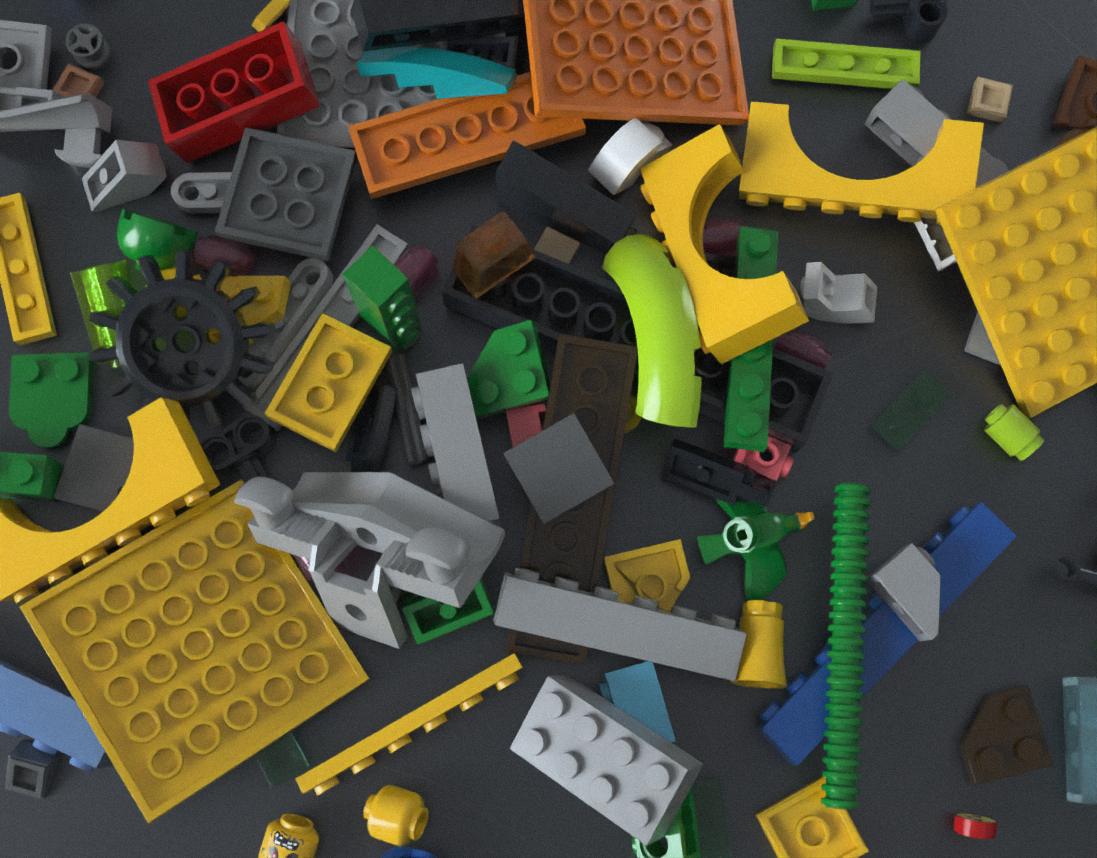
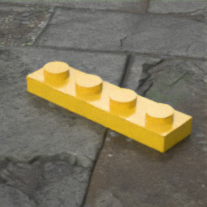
M20 192L0 198V283L13 341L19 346L57 336L26 198Z

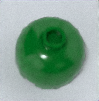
M122 209L117 229V240L123 254L136 261V270L140 271L137 259L146 255H152L160 269L175 267V257L178 250H193L198 232L187 230L188 228L155 217L148 215L144 217L135 214L134 211Z

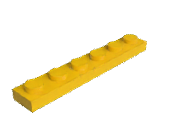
M515 653L297 777L295 779L303 794L313 789L317 796L339 784L336 776L351 768L355 775L376 763L373 757L375 753L386 747L390 754L412 742L409 734L423 726L426 732H429L448 721L445 715L448 711L460 706L462 712L483 701L481 692L494 685L500 691L518 681L519 677L516 672L523 669Z

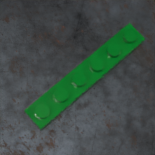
M740 226L737 233L734 278L758 279L776 274L778 231ZM773 339L729 360L724 447L764 452L768 447Z

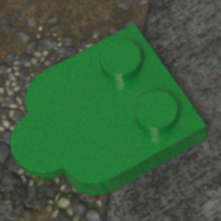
M90 352L12 355L9 417L15 426L28 432L30 440L35 445L44 449L55 448L66 440L69 431H77L79 424L86 426L92 417L94 362L90 361Z

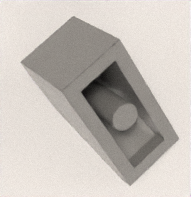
M115 140L82 177V182L91 211L98 212L149 196L167 175L157 144Z
M911 543L900 548L868 576V582L914 636L922 642L932 640L939 634L940 574L934 568L935 561L930 554L921 547L916 548Z

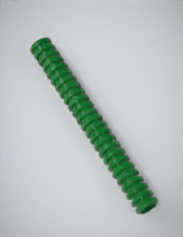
M840 483L834 487V492L838 494V497L833 501V504L837 506V510L833 511V517L837 519V522L832 524V529L836 531V535L832 536V542L836 543V548L831 549V554L835 556V560L831 561V567L835 568V573L830 574V579L834 581V586L830 587V592L834 594V599L829 600V605L833 606V612H829V618L833 619V623L828 625V631L832 632V637L828 638L827 643L832 645L831 651H827V657L831 658V664L826 665V669L830 671V677H826V683L830 684V690L825 691V696L829 697V703L825 704V709L829 710V717H824V722L828 723V730H824V736L828 737V742L823 744V749L827 750V757H823L822 762L827 764L826 770L822 771V776L826 777V784L821 785V790L825 791V797L821 798V804L829 808L855 810V808L860 807V802L856 801V794H860V788L856 787V780H861V774H857V767H861V760H857V753H862V747L858 746V739H862V733H858V726H863V720L859 719V713H863V707L859 706V700L864 699V694L860 693V686H864V680L860 679V673L865 672V667L861 666V660H865V654L861 653V647L866 646V641L862 640V634L866 633V628L862 627V621L867 620V615L862 613L863 608H867V602L863 601V596L867 595L868 590L863 588L864 583L868 582V576L864 575V570L868 569L869 564L864 562V559L869 556V551L865 549V545L869 544V538L865 537V533L870 531V526L866 524V520L870 519V513L866 511V508L871 506V501L867 499V495L871 494V488L861 483Z

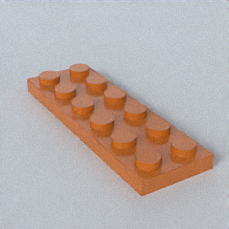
M531 72L517 75L509 92L506 94L437 99L348 126L371 199L502 160L512 141H516L532 151L585 135L586 126L582 118L535 116Z

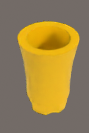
M749 600L743 603V616L740 617L739 629L747 634L735 681L730 680V683L763 689L787 688L783 644L784 621L781 620L783 606L780 603L763 600Z

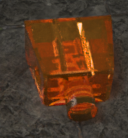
M503 211L459 240L456 246L453 270L476 299L533 260L535 254L527 239L507 213Z

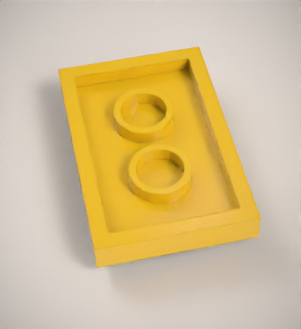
M322 313L265 411V416L337 452L392 353L391 346Z

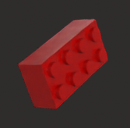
M284 21L148 80L165 144L186 163L242 140L245 127L264 131L321 106L302 45Z

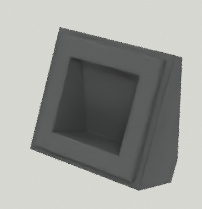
M24 739L8 755L5 789L44 800L48 794L60 758V751L58 750L56 754H50L32 745L34 741Z

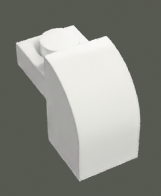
M634 118L622 126L608 140L588 168V171L607 190L615 195L633 186L641 174L640 168L665 155L672 147V144L664 137V133L659 127L650 124L648 121L641 123L637 118Z
M822 262L806 264V274L801 280L800 291L804 300V310L808 317L842 324L874 322L877 286L865 273L834 275Z

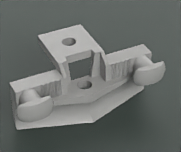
M0 20V132L65 129L64 150L55 149V154L62 161L70 165L91 168L102 156L100 154L102 132L110 133L113 107L89 93L64 97L53 90H47L52 28L41 24ZM9 51H15L18 57L16 65L11 69H4L2 64L3 56Z
M303 472L297 486L293 490L274 479L255 477L242 485L235 495V504L251 508L254 517L248 522V526L256 543L310 560V574L325 608L337 628L398 649L402 647L408 635L389 585L461 608L499 551L505 537L504 529L391 472ZM356 546L383 553L367 581L335 571V568Z

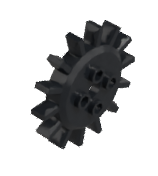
M184 249L177 251L175 257L176 275L175 278L168 280L163 278L159 265L152 255L142 256L137 261L139 269L147 282V287L138 292L127 280L119 276L112 277L107 281L106 285L113 294L126 303L121 315L108 310H99L90 314L89 321L100 327L116 330V346H102L90 352V361L104 363L109 360L119 359L125 375L113 381L105 390L109 398L122 395L135 385L137 389L145 394V399L138 407V410L163 397L178 401L190 423V406L201 404L214 429L220 427L227 420L225 411L220 405L217 396L226 391L238 403L248 408L256 401L257 397L250 388L238 379L243 368L257 374H268L274 367V362L269 359L248 353L249 338L266 337L276 331L274 323L261 321L253 325H246L240 312L244 306L253 303L261 292L254 286L241 290L232 299L220 288L228 276L231 263L225 260L217 261L211 267L206 281L194 279L192 250ZM180 305L188 310V317L185 320L177 315V308ZM211 329H217L221 333L220 342L216 343L210 339L209 332ZM180 330H188L194 335L196 345L192 351H184L177 345L176 336ZM157 337H161L166 341L167 347L165 351H161L156 347L155 341ZM190 360H194L199 364L200 370L197 374L192 373L188 369V362Z

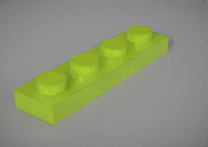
M776 39L773 45L772 79L893 89L903 79L910 86L918 88L920 84V51Z

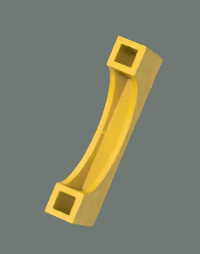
M751 102L742 165L745 172L741 174L739 199H746V204L758 207L768 206V202L784 203L783 207L789 210H805L806 206L821 207V212L827 214H843L844 210L859 211V216L866 218H881L882 214L898 215V220L904 222H920L921 218L937 219L936 223L941 225L935 209L976 188L984 123L944 119L938 130L935 145L916 165L887 178L856 180L841 177L824 170L803 153L791 131L789 105Z
M720 124L640 168L645 182L640 185L641 191L649 205L653 204L655 211L651 213V218L660 233L664 232L666 238L661 244L668 250V259L671 262L675 261L676 267L682 271L688 285L700 328V345L705 354L711 352L723 364L809 321L797 291L784 271L764 278L738 279L719 273L707 263L703 249V228L708 211L722 189L734 178L745 172L732 142Z
M161 397L127 417L134 441V455L129 476L115 500L107 509L91 521L66 531H50L30 521L20 511L13 499L0 498V602L15 601L16 605H21L40 595L39 589L48 584L51 586L57 585L74 575L72 570L82 564L89 566L107 557L106 551L117 544L118 546H125L142 536L140 531L148 526L153 525L156 527L171 521L176 517L174 511L185 505L192 507L204 502L210 497L209 491L221 485L178 401Z

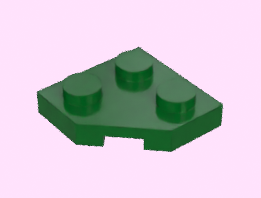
M528 320L498 329L491 335L467 378L477 418H484L548 399L550 381L534 321Z

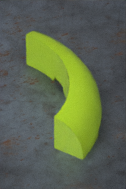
M648 234L628 235L616 242L609 250L601 269L607 272L620 287L627 301L634 324L639 362V384L635 414L660 424L696 428L700 408L702 379L700 376H695L694 352L701 345L698 322L688 285L682 271L679 268L672 267L666 257L668 250L658 240Z

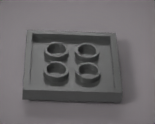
M245 127L214 232L219 238L329 261L357 160L356 151Z

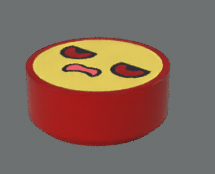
M955 813L953 829L956 833L968 837L994 839L997 836L998 821L974 814Z

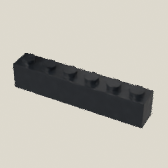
M354 0L351 8L362 51L526 31L523 0Z

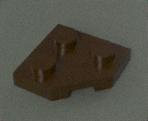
M1020 685L985 694L977 708L979 711L969 730L964 732L959 742L970 784L979 785L1053 766L1029 686Z

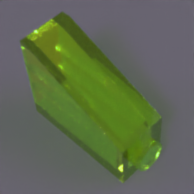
M126 259L70 273L93 351L102 346H116V330L100 327L89 321L92 312L99 310H108L121 315L126 303L113 294L106 283L110 278L119 276L131 284ZM119 359L104 362H110L111 368L122 367Z

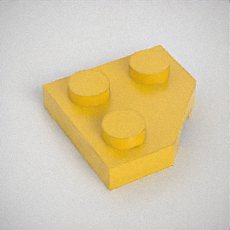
M227 276L220 289L231 299L241 290L254 286L261 292L253 303L244 306L240 310L246 325H253L261 321L271 322L275 325L284 317L291 282L286 276ZM211 329L209 337L213 342L218 343L221 340V333L217 329ZM249 338V345H250L251 343L254 342L251 338Z
M681 539L603 557L609 587L611 590L619 592L618 599L633 602L634 596L645 597L658 601L657 608L670 611L690 579Z

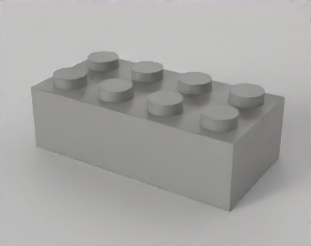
M463 363L417 373L418 386L411 388L419 419H426L427 422L426 425L420 426V431L428 457H435L436 463L428 464L436 495L443 493L444 500L501 528Z
M568 674L547 676L509 748L646 846L664 838L703 766V763Z

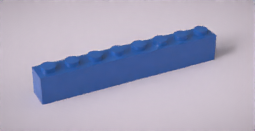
M982 502L969 508L962 505L947 520L951 526L942 535L936 532L921 547L935 561L934 568L940 574L939 617L1017 537ZM878 593L868 601L872 608L865 614L867 615V620L862 621V627L866 628V633L862 634V640L866 641V646L861 647V653L865 654V660H861V666L865 667V672L860 673V679L864 680V686H860V693H863L864 696L918 640ZM830 644L824 646L816 654L814 660L818 664L808 674L801 671L788 683L786 689L789 693L780 703L774 699L758 715L762 721L755 729L789 764L799 765L826 737L824 736V730H828V723L824 722V717H829V710L825 709V704L829 703V697L825 696V691L830 690V684L826 683V677H830V671L826 669V665L831 664V658L827 657V651H831L832 647Z

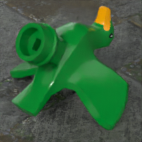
M715 498L732 520L726 524L721 534L697 536L703 560L708 565L727 554H741L746 560L744 583L746 600H763L778 587L787 574L785 557L780 548L779 541L787 534L804 530L815 519L813 512H795L789 515L768 513L767 505L764 507L749 500L747 503L736 502L735 505Z

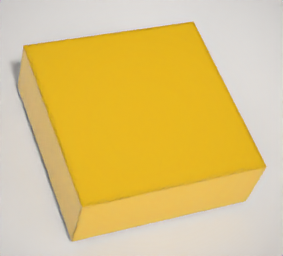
M272 0L256 16L252 26L258 32L271 27L290 5V0Z

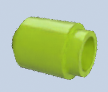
M1000 404L984 419L988 423L984 431L1010 457L1015 455L1020 461L1029 457L1044 442V439L1039 435L1040 429L1014 404L1009 405L1007 408Z

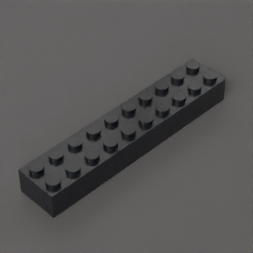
M473 225L472 228H471V230H470V232H469V234L472 233L473 231H475V230H476L477 228H479V227L476 226V225ZM502 236L470 258L467 256V260L462 261L461 264L453 268L442 290L445 307L497 329L528 320L534 321L541 347L555 353L559 334L637 347L630 309L618 284ZM470 240L464 244L456 261L463 258V256L465 259V255L472 250L470 249L478 243L475 242L467 247L474 242V240ZM700 347L694 352L695 376H700L702 379L699 413L725 423L729 361L721 364L711 352L705 354ZM772 348L768 436L791 445L790 451L797 453L807 442L833 372ZM638 353L632 383L636 387L639 384Z

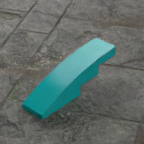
M402 46L365 51L356 62L360 77L395 74L398 88L433 85L437 99L506 94L517 78L516 69L472 55L425 47Z

